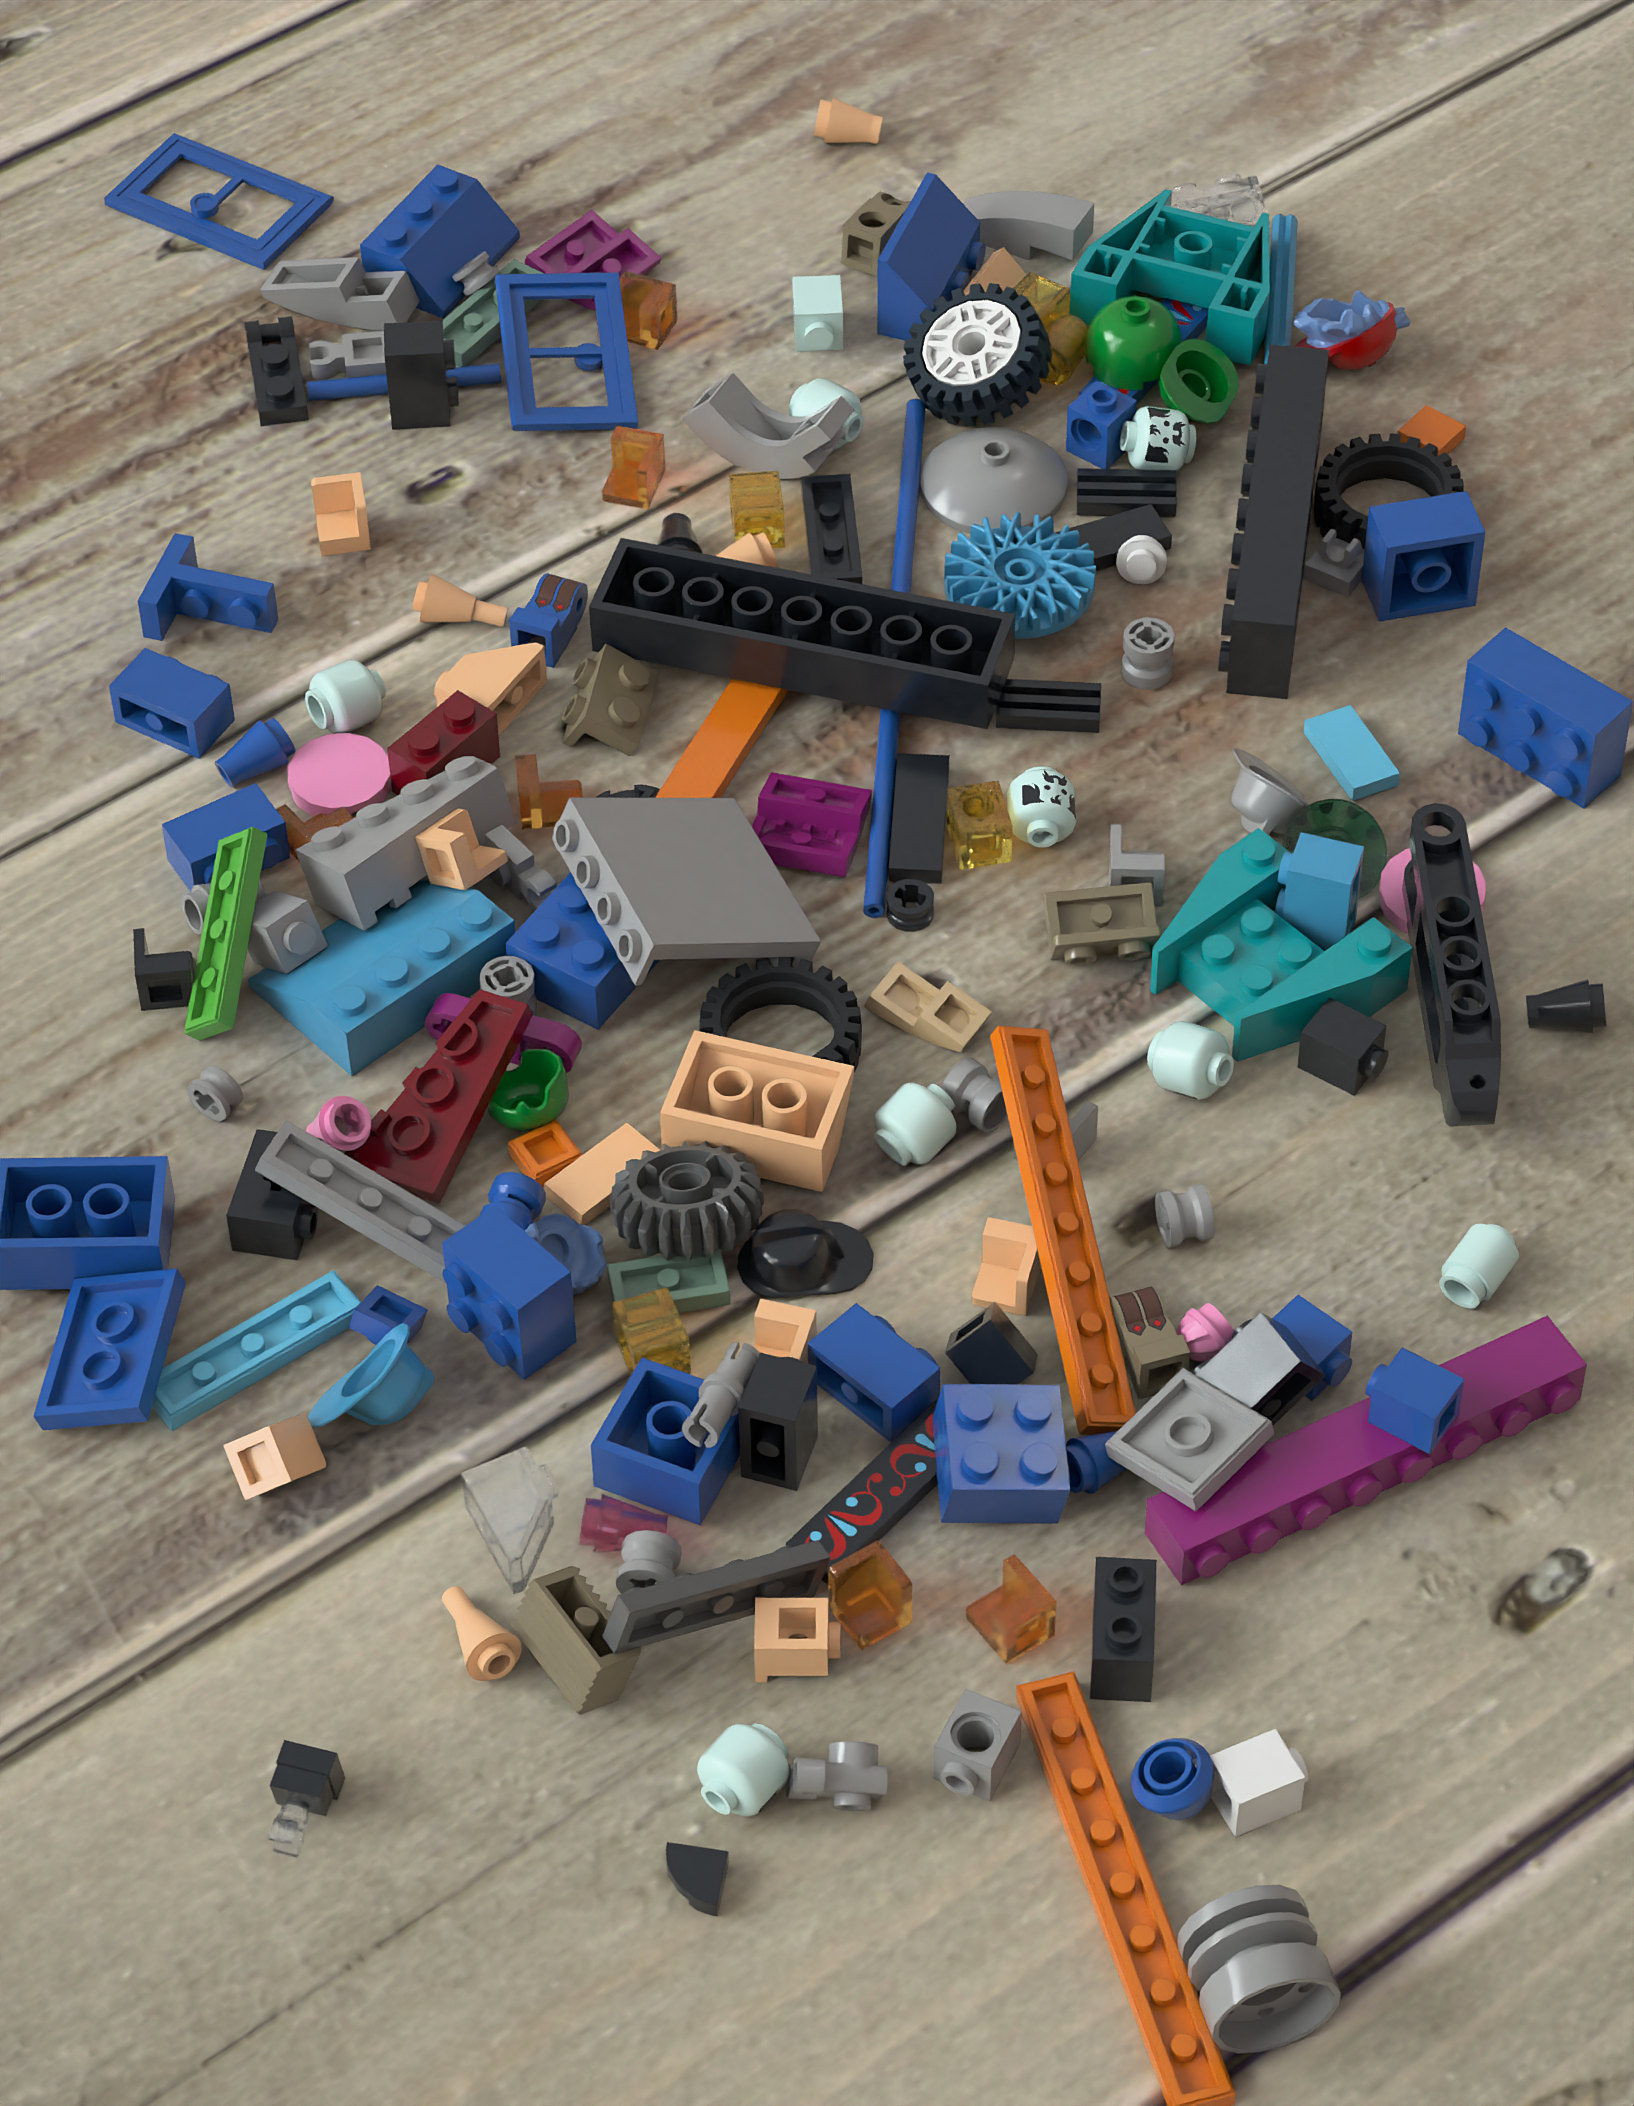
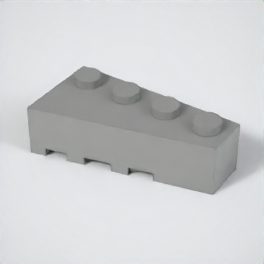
M474 756L457 758L449 762L445 766V771L428 780H417L407 784L401 789L400 795L384 803H375L363 807L357 812L356 818L339 827H328L316 832L311 837L310 842L295 849L315 905L365 931L378 922L375 911L388 902L390 907H399L412 898L409 887L418 881L429 880L415 836L458 808L468 811L478 843L481 846L486 845V833L502 824L507 829L516 824L517 822L498 767Z

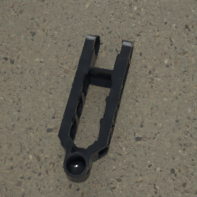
M1433 803L1424 805L1412 817L1409 837L1412 860L1405 867L1402 886L1407 916V929L1410 945L1413 947L1412 959L1433 1085L1441 1095L1445 1123L1450 1127L1494 1125L1501 1070V1021L1467 827L1462 814L1455 808L1446 804ZM1436 825L1447 828L1451 833L1447 836L1438 837L1427 833L1424 829L1428 826Z

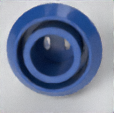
M1171 1738L1160 1741L1149 1747L1137 1760L1131 1775L1133 1794L1143 1807L1171 1820L1191 1818L1201 1812L1210 1800L1214 1775L1213 1762L1207 1750L1196 1741L1186 1738Z

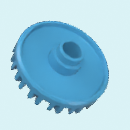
M1020 512L1014 514L1012 521L1006 514H1002L1000 517V527L991 529L989 520L985 517L982 526L975 523L972 524L970 539L962 532H959L958 541H952L951 554L946 552L944 591L947 600L1015 614V639L1038 638L1065 629L1076 622L1087 611L1094 597L1096 581L1094 552L1090 550L1088 543L1080 546L1079 532L1077 530L1070 532L1068 525L1063 527L1060 534L1054 532L1053 518L1051 516L1040 522V516L1034 515L1032 527L1021 526Z

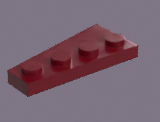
M479 989L436 1041L435 1044L438 1048L422 1068L415 1067L402 1084L405 1089L385 1112L380 1109L371 1120V1130L366 1142L354 1151L349 1150L344 1154L414 1196L440 1204L533 1016L529 1005Z

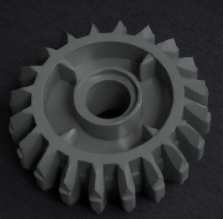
M684 1141L682 1146L677 1147L663 1144L662 1149L657 1152L642 1151L641 1160L631 1159L626 1161L625 1170L615 1174V1184L612 1186L610 1205L618 1235L621 1238L627 1239L629 1248H642L645 1256L650 1257L658 1253L663 1254L666 1261L671 1260L675 1256H686L688 1261H690L693 1256L702 1254L712 1258L713 1252L719 1249L732 1251L734 1242L749 1240L750 1231L757 1229L759 1226L762 1205H764V1194L756 1166L753 1163L747 1162L744 1153H731L727 1145L711 1148L707 1141L699 1146L688 1145Z

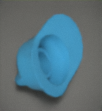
M402 1323L394 1327L381 1339L363 1361L324 1393L308 1415L312 1428L321 1427L335 1420L343 1413H347L371 1425H387L401 1420L414 1409L433 1385L435 1378L432 1371L406 1343L410 1335L409 1325Z

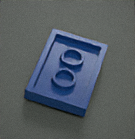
M178 1269L74 1278L33 1415L42 1430L148 1421L186 1285Z

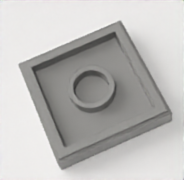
M1183 1368L1105 1443L1109 1458L1189 1508L1197 1511L1274 1435V1429L1271 1420Z

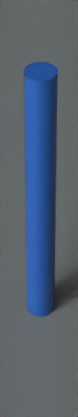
M499 363L456 367L455 370H447L448 377H457L458 387L501 383ZM384 374L307 382L308 400L317 401L388 394L387 376Z

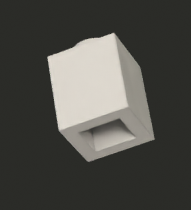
M1276 1729L1210 1755L1214 1766L1211 1798L1235 1837L1301 1810L1304 1783L1308 1781L1307 1768L1300 1753L1294 1747L1288 1749Z

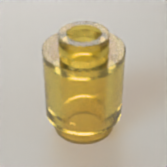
M1072 315L1060 316L1049 322L1045 328L1051 343L1050 349L1052 352V362L1047 363L1050 369L1047 379L1039 378V380L1052 385L1066 383L1085 357V342L1089 328L1081 319Z

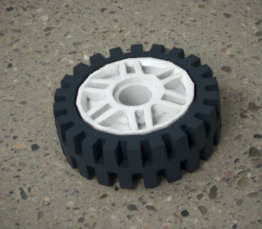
M979 283L970 285L968 295H965L961 287L951 291L953 300L947 302L943 296L935 300L934 304L937 310L932 312L926 308L919 315L923 325L913 323L909 330L912 339H906L904 344L906 355L903 356V361L907 370L906 373L919 399L926 404V409H929L940 420L944 417L949 424L957 425L961 419L965 427L976 426L977 417L981 418L984 425L995 423L994 413L1000 412L1005 419L1013 415L1010 406L1014 403L1022 409L1030 402L1026 392L1028 391L1035 395L1042 388L1039 378L1047 379L1050 371L1047 363L1052 362L1051 343L1048 334L1030 301L1023 294L1019 296L1015 289L1008 286L1003 291L999 284L989 283L985 292Z

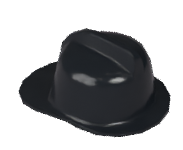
M783 1209L770 1214L761 1221L756 1231L745 1242L738 1254L737 1270L743 1284L752 1292L767 1298L837 1294L851 1291L866 1280L873 1268L874 1253L869 1241L855 1228L841 1222L818 1221L810 1213L798 1209Z

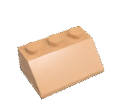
M694 1030L660 1111L662 1146L663 1144L670 1147L682 1146L684 1141L688 1145L696 1146L707 1141L711 1148L727 1145L731 1153H744L747 1162L755 1164L760 1178L823 1192L839 1151L854 1077V1066Z

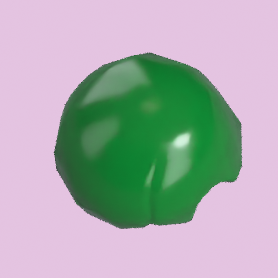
M528 1049L523 1051L519 1066L513 1070L505 1071L487 1107L490 1117L506 1128L518 1132L532 1131L557 1119L564 1112L569 1099L567 1076L562 1058L551 1050Z

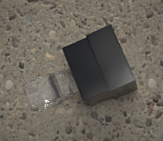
M284 1740L276 1761L277 1767L270 1783L275 1802L278 1805H282L273 1821L268 1840L275 1841L273 1852L297 1858L305 1838L308 1813L322 1816L327 1815L332 1799L338 1800L345 1775L336 1752Z

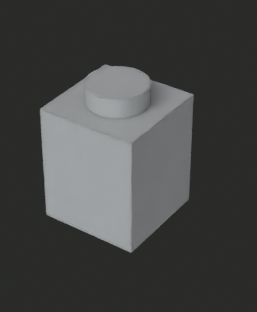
M273 891L255 903L247 948L254 964L287 974L328 947L308 900Z

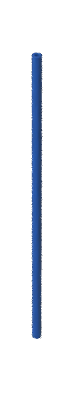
M911 399L906 405L891 590L910 594L926 404L920 399ZM880 708L863 907L864 914L870 918H879L885 912L901 712Z

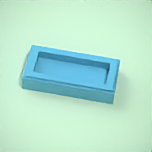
M1351 705L1305 720L1303 733L1351 801L1399 785V771Z

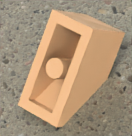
M534 642L464 655L450 671H445L439 677L434 690L437 707L459 690L497 713L498 735H500L547 683L545 647Z

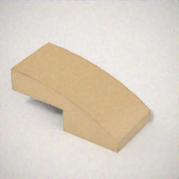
M899 961L896 962L872 991L864 1005L865 1008L895 1027L931 1044L957 1052H962L992 1013L988 1008L949 981L939 990Z

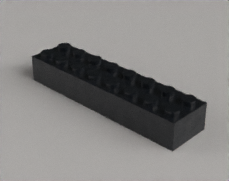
M1270 344L1268 363L1258 364L1255 393L1263 394V397H1253L1250 420L1252 430L1248 431L1245 458L1247 463L1250 464H1244L1241 482V494H1243V497H1249V499L1239 498L1236 529L1244 531V534L1234 533L1231 564L1239 566V569L1229 568L1226 599L1234 601V605L1224 604L1221 635L1231 636L1230 641H1221L1218 666L1219 672H1228L1226 693L1288 699L1322 431L1329 350Z
M620 538L589 605L592 651L599 652L607 644L636 660L988 729L1015 658V614L625 538Z

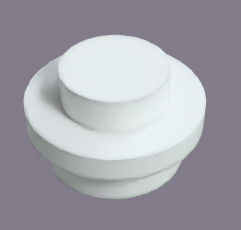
M1137 535L1127 540L1119 548L1116 565L1121 576L1127 581L1134 584H1149L1158 580L1165 572L1167 555L1165 549L1157 540L1147 535Z

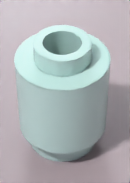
M1495 1224L1473 1225L1442 1266V1277L1439 1280V1285L1446 1297L1455 1304L1468 1309L1476 1308L1480 1303L1489 1301L1519 1259V1253L1511 1234Z

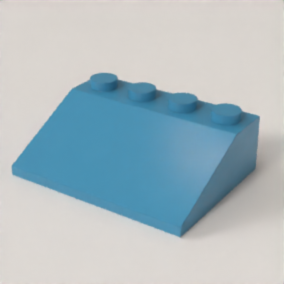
M421 880L409 887L412 898L402 905L394 908L390 907L388 902L375 911L378 922L365 931L340 918L322 930L328 947L287 974L265 968L249 978L248 983L249 987L350 1076H353L425 1027V1019L438 996L451 993L468 998L480 989V973L485 964L494 958L507 956L506 942L516 932L515 920L478 890L469 888L465 891L430 884L429 880Z

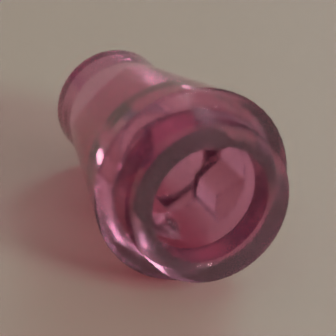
M601 1494L600 1499L586 1497L579 1545L593 1547V1553L621 1551L626 1536L635 1531L651 1530L666 1534L668 1516L652 1513Z

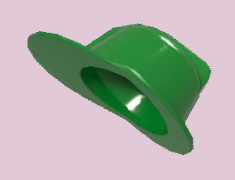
M1199 339L1184 340L1172 351L1162 367L1159 382L1160 395L1169 409L1180 410L1186 415L1188 420L1204 424H1214L1224 417L1236 397L1239 388L1238 374L1232 361L1218 347L1210 342Z

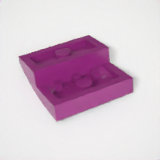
M591 210L529 253L524 264L544 274L618 272L620 289L622 291L659 265L661 257L629 228L619 234L598 214ZM568 299L585 308L596 310L594 299Z
M771 772L758 796L757 816L752 824V828L775 865L846 877L864 829L872 800V790Z

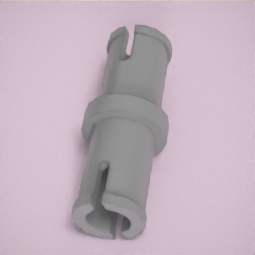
M739 1342L730 1344L716 1372L707 1375L699 1387L700 1399L682 1425V1432L685 1438L695 1446H702L708 1432L710 1434L705 1441L706 1448L715 1446L730 1416L738 1414V1407L760 1354L750 1344L744 1343L736 1358L735 1355L740 1348Z

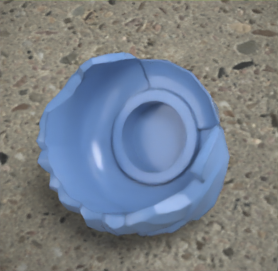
M555 1213L543 1216L536 1223L530 1224L525 1230L527 1234L571 1271L573 1295L581 1294L584 1290H588L592 1285L597 1284L598 1277H602L607 1265L602 1244L603 1237L600 1232L592 1227L578 1224L569 1216Z

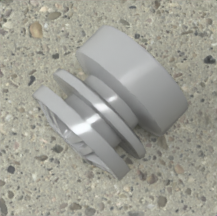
M1257 1885L1231 1892L1209 1902L1190 1916L1178 1932L1177 1947L1183 1961L1188 1965L1190 1981L1200 1991L1199 2005L1211 2037L1223 2050L1234 2053H1255L1288 2045L1319 2028L1329 2020L1339 2007L1340 1989L1327 1957L1316 1946L1318 1934L1308 1919L1309 1912L1304 1899L1295 1889L1282 1885Z

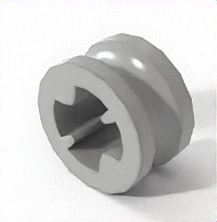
M486 251L469 261L452 276L455 282L460 281L464 284L463 293L466 296L480 289L500 272L497 266L492 267L488 264L487 259L489 255Z
M215 1066L206 1067L201 1072L200 1079L193 1080L187 1088L188 1096L194 1106L206 1117L219 1122L229 1116L230 1108L237 1107L243 1100V1092L234 1078L226 1071Z

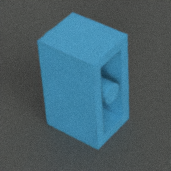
M1301 832L1294 853L1285 851L1278 873V883L1285 884L1286 889L1281 888L1275 913L1323 951L1329 949L1353 930L1357 916L1364 846Z

